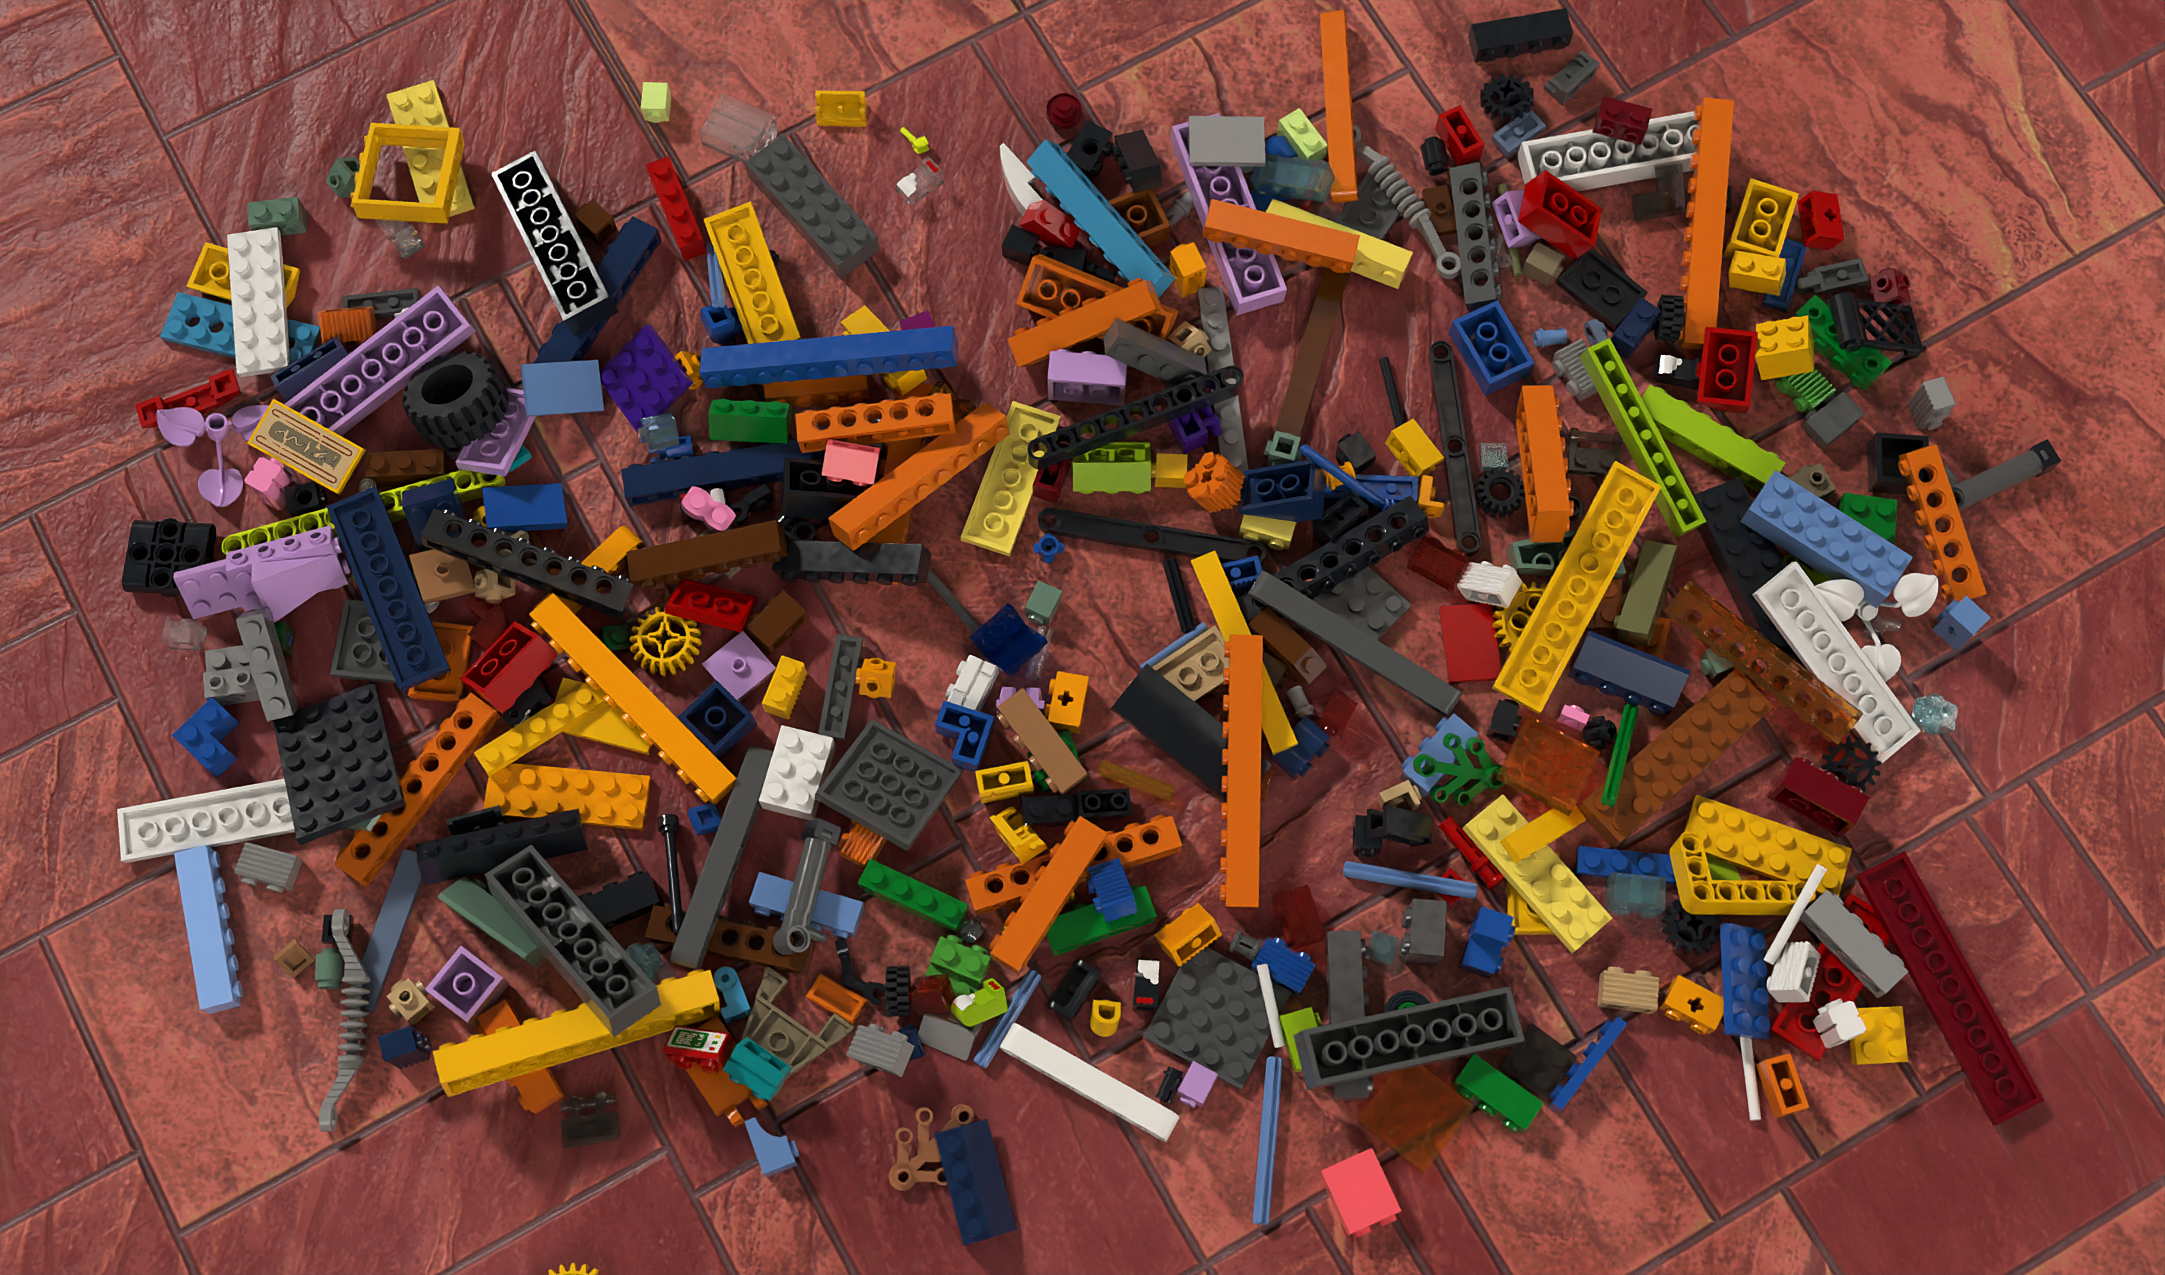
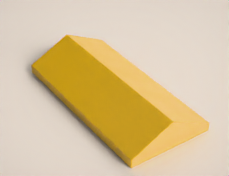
M205 242L186 287L232 301L228 248ZM283 264L287 308L295 298L300 270L299 268Z

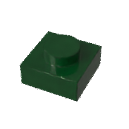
M627 624L601 627L599 630L601 641L613 654L631 651L632 643L629 640L630 634Z

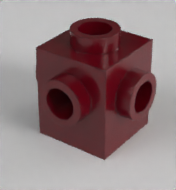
M1885 268L1879 271V274L1870 277L1872 285L1870 293L1875 301L1900 305L1911 302L1908 290L1910 281L1906 274L1894 268Z

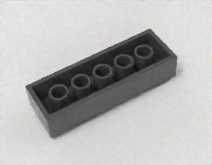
M784 134L745 162L747 174L751 181L840 279L880 250L878 238Z

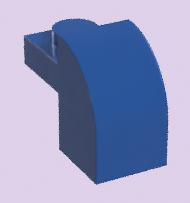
M709 305L701 308L700 320L712 342L716 344L732 342L733 336L744 333L735 307L728 309L727 305H725L723 308L718 307L716 309Z

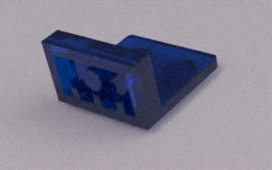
M1009 603L969 637L983 658L996 665L999 670L1008 676H1012L1015 672L1019 671L1029 659L1038 654L1048 643L1044 636L1024 623L1018 612Z

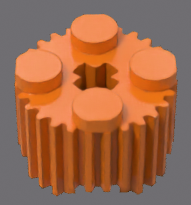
M1213 452L1205 453L1199 464H1195L1196 467L1184 475L1183 482L1187 485V493L1209 513L1216 512L1217 510L1221 511V508L1232 509L1233 505H1237V501L1241 500L1239 490L1242 489L1241 484H1243L1245 476L1223 455L1217 454L1216 456Z

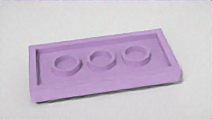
M506 388L509 395V404L506 413H504L501 423L496 424V428L491 433H486L483 439L479 441L476 439L471 442L472 444L463 447L455 462L458 469L500 476L507 475L536 416H526L523 390Z

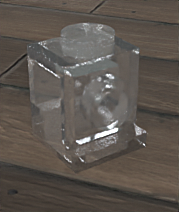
M165 616L162 642L169 649L202 651L203 642L207 640L206 627L199 626L196 621L191 619H180V622H176L172 617Z

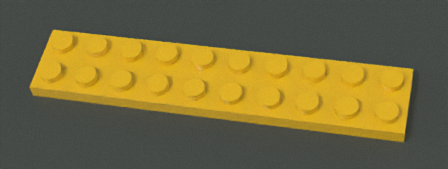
M1617 461L1612 464L1492 689L1537 714L1541 713L1662 486Z

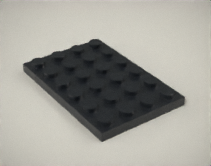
M375 682L297 710L294 715L273 720L295 835L300 845L406 805L379 691Z

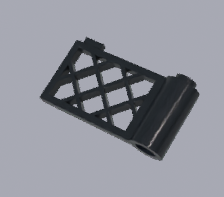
M1848 292L1839 293L1828 300L1840 349L1846 350V352H1855L1864 347L1903 352L1906 357L1914 358L1920 356L1919 353L1923 351L1911 306L1856 299L1852 293ZM1860 308L1869 315L1868 318L1860 312ZM1878 310L1888 317L1887 321L1877 313ZM1897 313L1904 314L1906 324L1897 316ZM1872 319L1881 327L1880 331L1871 323ZM1891 322L1901 330L1900 333L1890 325ZM1865 329L1875 338L1874 340L1867 339ZM1885 332L1894 340L1893 343L1883 335ZM1904 334L1911 340L1912 345L1903 338Z

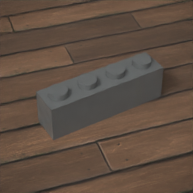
M1115 319L1103 337L1105 355L1174 386L1207 374L1204 357L1120 319Z
M269 607L242 613L236 619V623L266 721L294 715L299 709V705Z

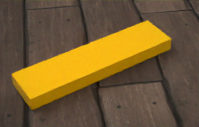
M1569 798L1506 836L1500 841V844L1513 861L1518 864L1578 827L1587 819Z

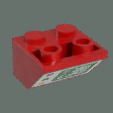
M675 1025L663 1047V1053L670 1059V1062L675 1063L676 1068L691 1070L692 1066L701 1067L703 1072L718 1074L719 1070L723 1071L730 1058L734 1038L730 1033Z

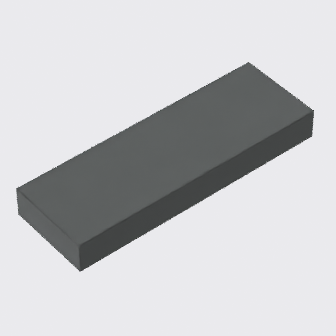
M418 288L342 296L343 308L374 306L376 319L394 318L395 313H401L403 309L411 307L421 299Z

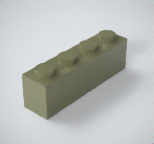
M1645 540L1643 549H1638L1635 560L1637 564L1636 570H1632L1629 575L1628 593L1624 592L1622 596L1621 608L1623 609L1621 615H1616L1613 629L1617 630L1618 641L1644 647L1650 646L1678 560L1677 546Z

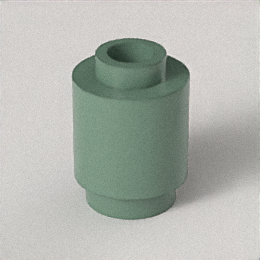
M322 949L320 954H316L315 982H318L317 988L339 989L342 977H344V959L342 954L339 953V949Z

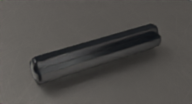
M1175 558L1166 559L1163 562V567L1181 631L1187 633L1195 628V623L1177 560Z

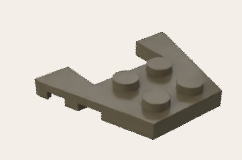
M767 966L741 1041L748 1037L790 1065L792 1070L787 1077L788 1079L854 1031V1026L834 1013L818 1035L806 1029L772 1005L788 983V980Z

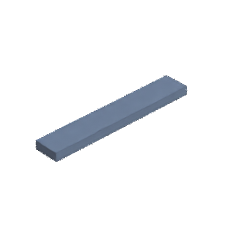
M403 849L362 960V965L371 981L362 985V988L370 990V994L361 996V999L369 1001V1005L362 1006L360 1009L375 1013L423 882L417 864V853Z

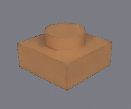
M293 939L273 956L275 962L292 979L314 961L313 957L296 939Z

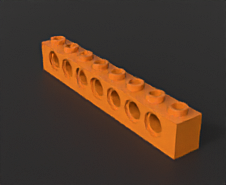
M471 692L467 697H463L458 702L453 715L441 723L439 732L434 739H430L425 743L422 748V754L418 759L412 761L407 766L406 774L400 780L406 803L404 811L398 815L394 814V810L382 814L371 831L356 830L351 843L343 847L337 854V860L334 865L361 885L367 887L499 721L501 716L498 712ZM466 720H473L469 728L462 729V724ZM449 741H456L454 748L445 750V746ZM439 762V766L436 770L432 772L428 771V767L431 763ZM416 783H422V787L418 792L411 793V789ZM388 826L387 832L384 835L377 836L380 827ZM366 847H370L369 855L365 858H360L361 851Z
M1158 815L1151 818L1149 823L1140 825V823L1127 825L1124 827L1125 830L1121 832L1107 831V841L1101 848L1107 856L1101 861L1094 859L1090 867L1119 858L1123 870L1182 852V843L1173 816ZM1147 834H1154L1158 841L1150 845L1144 842L1143 837ZM1121 842H1128L1131 844L1132 849L1124 853L1119 851L1117 846ZM1052 849L1047 851V855L1035 856L1023 865L1021 863L1014 865L1004 863L995 867V871L989 873L978 871L969 875L970 878L966 879L965 882L975 915L978 916L1019 903L1026 889L1032 890L1037 881L1034 878L1041 866H1047L1052 858L1049 857ZM1088 870L1086 871L1085 875L1083 876L1079 884L1086 882L1085 878L1090 877ZM1018 874H1025L1029 877V881L1024 885H1018L1014 882V878ZM993 882H999L1003 885V889L998 893L990 892L988 887Z

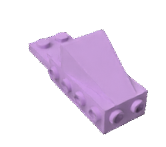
M330 525L228 552L224 560L175 572L174 581L193 619L238 607H243L245 612L269 607L274 623L316 593L329 589H338L347 585L348 573H351L352 570L348 559L344 558L342 553L343 548L340 539L335 537Z

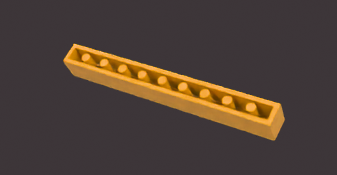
M554 593L529 614L533 621L530 624L531 627L540 636L545 634L551 640L549 645L557 654L560 655L563 652L569 658L566 662L576 673L581 670L587 676L585 681L594 691L598 689L602 691L605 695L603 700L613 710L617 707L623 713L621 718L630 728L636 726L642 732L639 736L649 747L654 744L660 750L658 756L668 766L672 763L678 769L676 774L684 783L688 784L691 782L697 788L694 792L704 803L709 800L713 805H716L734 788L737 780L736 777Z

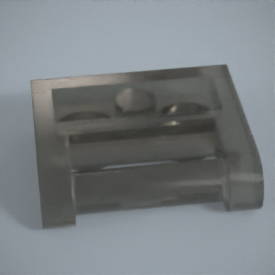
M1571 427L1568 440L1567 474L1606 477L1615 461L1621 464L1623 439L1620 433L1579 431V428ZM1578 441L1612 444V450L1577 446Z

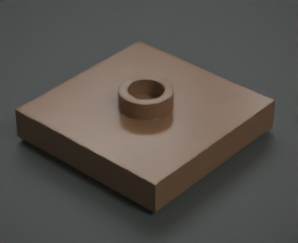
M434 549L409 555L412 570L424 604L476 592L466 561Z

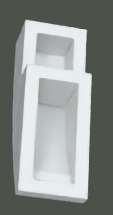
M1003 143L1000 145V158L1005 185L1018 211L1024 216L1029 204L1043 199L1034 191L1035 177Z

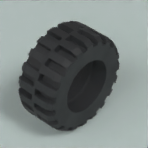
M460 351L459 354L451 352L447 353V356L434 358V361L429 364L427 362L419 372L416 371L412 375V381H408L403 394V408L416 431L425 442L440 448H446V446L458 448L459 445L467 446L476 439L478 441L483 439L486 433H491L496 428L497 423H501L504 413L507 411L509 395L502 379L488 358L474 352Z

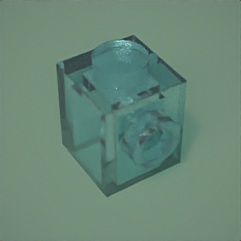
M671 413L640 419L642 428H638L641 444L645 443L649 451L680 445L676 421Z

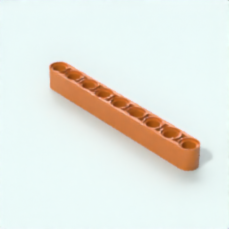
M1345 9L1320 13L1330 188L1333 204L1358 201L1346 13Z

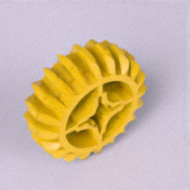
M656 607V614L651 615L649 611H646L647 619L638 618L637 621L640 627H632V631L636 635L630 636L629 640L634 644L630 647V650L636 654L634 659L636 662H641L642 669L646 670L650 667L651 674H656L660 670L661 676L665 677L667 670H670L672 675H676L677 671L675 668L680 667L682 671H685L684 663L693 664L694 660L691 655H699L700 652L696 647L702 645L701 639L697 638L701 635V632L696 628V621L665 614V610L661 612L660 608ZM671 624L683 628L686 631V636L673 633ZM660 626L658 631L650 633L653 629ZM645 646L659 649L660 658L648 654ZM681 649L676 655L671 657L673 651Z

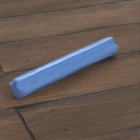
M708 243L706 245L712 306L716 309L718 307L723 308L726 305L722 269L713 244Z
M1028 970L1007 1004L1008 1012L1001 1014L975 1056L974 1062L980 1067H988L1011 1025L1015 1023L1040 982L1041 975L1036 971Z

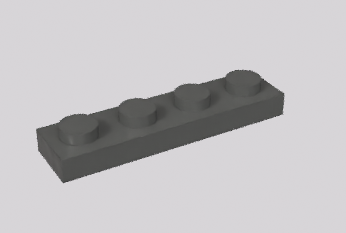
M836 634L819 735L832 737L834 740H846L856 684V671L859 668L863 638Z

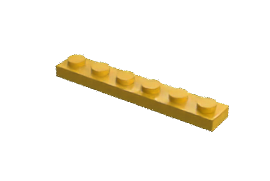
M585 683L478 749L474 754L490 777L606 703L603 700L605 695L600 689L594 691Z

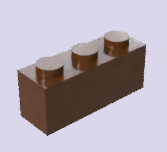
M444 449L366 453L365 478L372 487H403L451 473V459Z

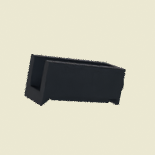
M1389 805L1383 806V812L1367 809V839L1378 837L1410 845V847L1432 843V817Z

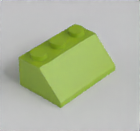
M1114 442L1074 457L1073 491H1078L1082 494H1090L1094 491H1104L1108 494L1130 491L1131 493L1141 494L1145 491H1151L1150 442Z

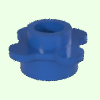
M1046 533L1039 540V543L1034 544L1033 551L1036 554H1040L1046 563H1052L1058 553H1063L1064 544L1059 543L1053 534Z

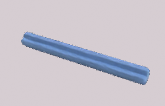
M1346 861L1343 867V875L1350 878L1475 899L1478 891L1476 883L1350 861Z

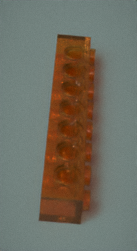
M1689 580L1665 609V612L1669 614V618L1679 625L1682 624L1690 630L1691 635L1695 639L1704 641L1712 647V651L1717 656L1725 657L1738 672L1751 677L1760 689L1773 694L1782 706L1790 707L1804 723L1812 724L1826 740L1839 744L1863 715V712L1692 581ZM1692 609L1698 610L1702 618H1696L1692 614ZM1713 626L1720 627L1724 635L1717 634ZM1735 643H1741L1745 647V651H1739L1735 647ZM1756 659L1763 660L1767 664V668L1760 667ZM1778 676L1785 677L1789 684H1782L1778 680ZM1799 693H1806L1811 701H1804ZM1821 710L1830 711L1833 718L1825 717Z

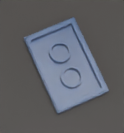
M598 360L521 365L527 417L604 411Z

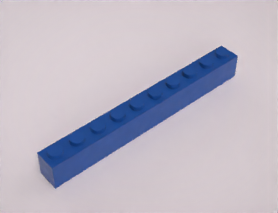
M953 326L702 348L699 373L706 388H720L957 366L958 339Z

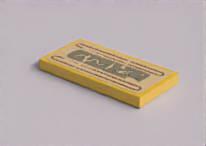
M275 399L271 401L247 442L252 447L339 495L366 451Z

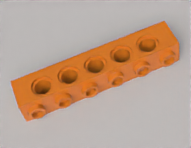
M935 393L926 397L910 396L904 400H883L880 403L873 404L858 403L854 406L843 408L835 406L828 410H806L803 413L795 414L797 441L802 453L826 450L828 439L868 445L956 433L954 407L950 393ZM926 412H932L930 416H922ZM899 416H907L902 420H897ZM874 419H881L877 423H871ZM850 422H854V423H855L854 425H852V426H850V427H846V426H845L846 424H848V423H850ZM823 426H829L825 430H819Z
M1937 444L1899 455L1898 467L1902 476H1906L1909 485L1906 488L1909 499L1915 503L1917 509L1915 511V518L1919 526L1923 527L1925 533L1923 537L1924 545L1928 551H1931L1934 560L1932 561V568L1936 576L1940 578L1942 584L1940 592L1943 599L1950 604L1954 599L1960 602L1965 596L1973 599L1987 594ZM1921 469L1926 470L1928 473V479L1925 483L1919 479V471ZM1930 493L1936 497V504L1933 508L1927 503V497ZM1939 518L1945 524L1942 532H1939L1935 527V523ZM1947 543L1953 548V553L1950 557H1947L1944 553V547ZM1955 568H1958L1961 572V579L1958 582L1954 581L1952 577V572Z

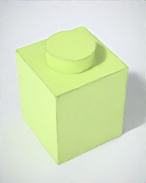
M643 82L641 111L645 121L652 123L669 121L672 95L668 83Z

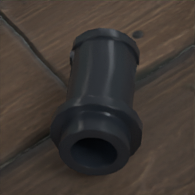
M1096 261L1093 263L1088 262L1084 270L1085 273L1112 284L1117 276V272H1112L1097 265Z
M1168 1066L1167 1070L1163 1071L1165 1075L1155 1097L1172 1104L1180 1081H1183V1072Z

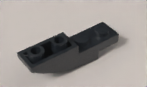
M1129 788L1077 791L1075 794L1022 797L1020 800L1023 826L1047 825V827L1068 826L1072 820L1076 822L1079 816L1094 823L1132 815Z

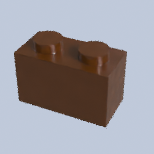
M784 590L779 595L775 594L766 604L767 607L761 613L754 614L746 627L749 635L771 655L809 619L806 610Z

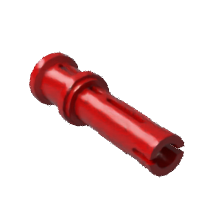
M1452 816L1445 819L1438 826L1472 865L1470 867L1471 871L1477 873L1486 883L1488 891L1505 879L1503 874L1482 853Z

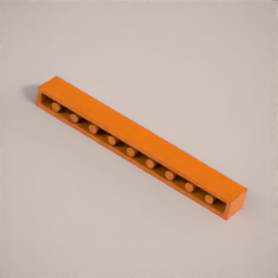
M1704 97L1699 106L1696 105L1694 110V121H1697V130H1694L1692 134V145H1695V154H1692L1690 159V169H1693V178H1690L1688 183V193H1691V202H1688L1686 207L1689 227H1686L1684 232V242L1688 243L1687 251H1684L1682 256V266H1686L1685 276L1682 275L1680 281V291H1684L1683 297L1685 302L1683 308L1685 309L1684 320L1679 338V348L1703 350L1705 327L1716 328L1734 100Z
M1230 635L1229 641H1224V657L1229 658V668H1224L1223 684H1228V695H1223V711H1228V722H1223L1222 737L1228 739L1227 749H1222V765H1227V776H1222V792H1227L1226 803H1221V819H1226V830H1221V846H1226V857L1220 858V874H1225V885H1220V901H1225V907H1259L1263 635Z

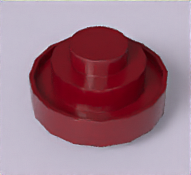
M1059 93L1053 96L1046 106L1047 119L1051 125L1059 129H1070L1076 126L1082 117V105L1079 99L1068 93Z

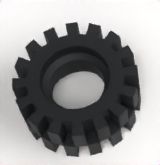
M1661 294L1657 304L1661 313L1654 326L1656 340L1672 342L1679 340L1685 310L1683 309L1685 306L1683 296Z
M1501 467L1500 471H1497V468H1493L1491 473L1487 471L1479 482L1476 490V500H1479L1478 505L1480 508L1484 507L1483 512L1486 514L1489 511L1492 512V517H1496L1497 514H1500V518H1504L1506 514L1508 516L1513 515L1514 511L1519 509L1524 499L1523 481H1519L1521 478L1519 474L1513 475L1514 470L1512 469L1508 473L1505 472V467ZM1498 484L1504 485L1509 489L1510 497L1504 501L1496 500L1491 494V488Z
M887 966L885 994L888 1017L910 1016L911 976L909 966Z

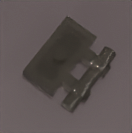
M599 1092L591 1097L580 1098V1096L570 1097V1100L560 1101L561 1112L571 1111L572 1117L561 1119L563 1148L568 1149L621 1140L618 1112H607L606 1109L607 1105L617 1104L616 1093L605 1094V1092ZM596 1107L597 1114L582 1116V1109Z

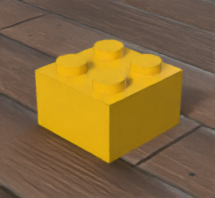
M1808 315L1756 324L1758 336L1755 358L1761 380L1814 372V337Z

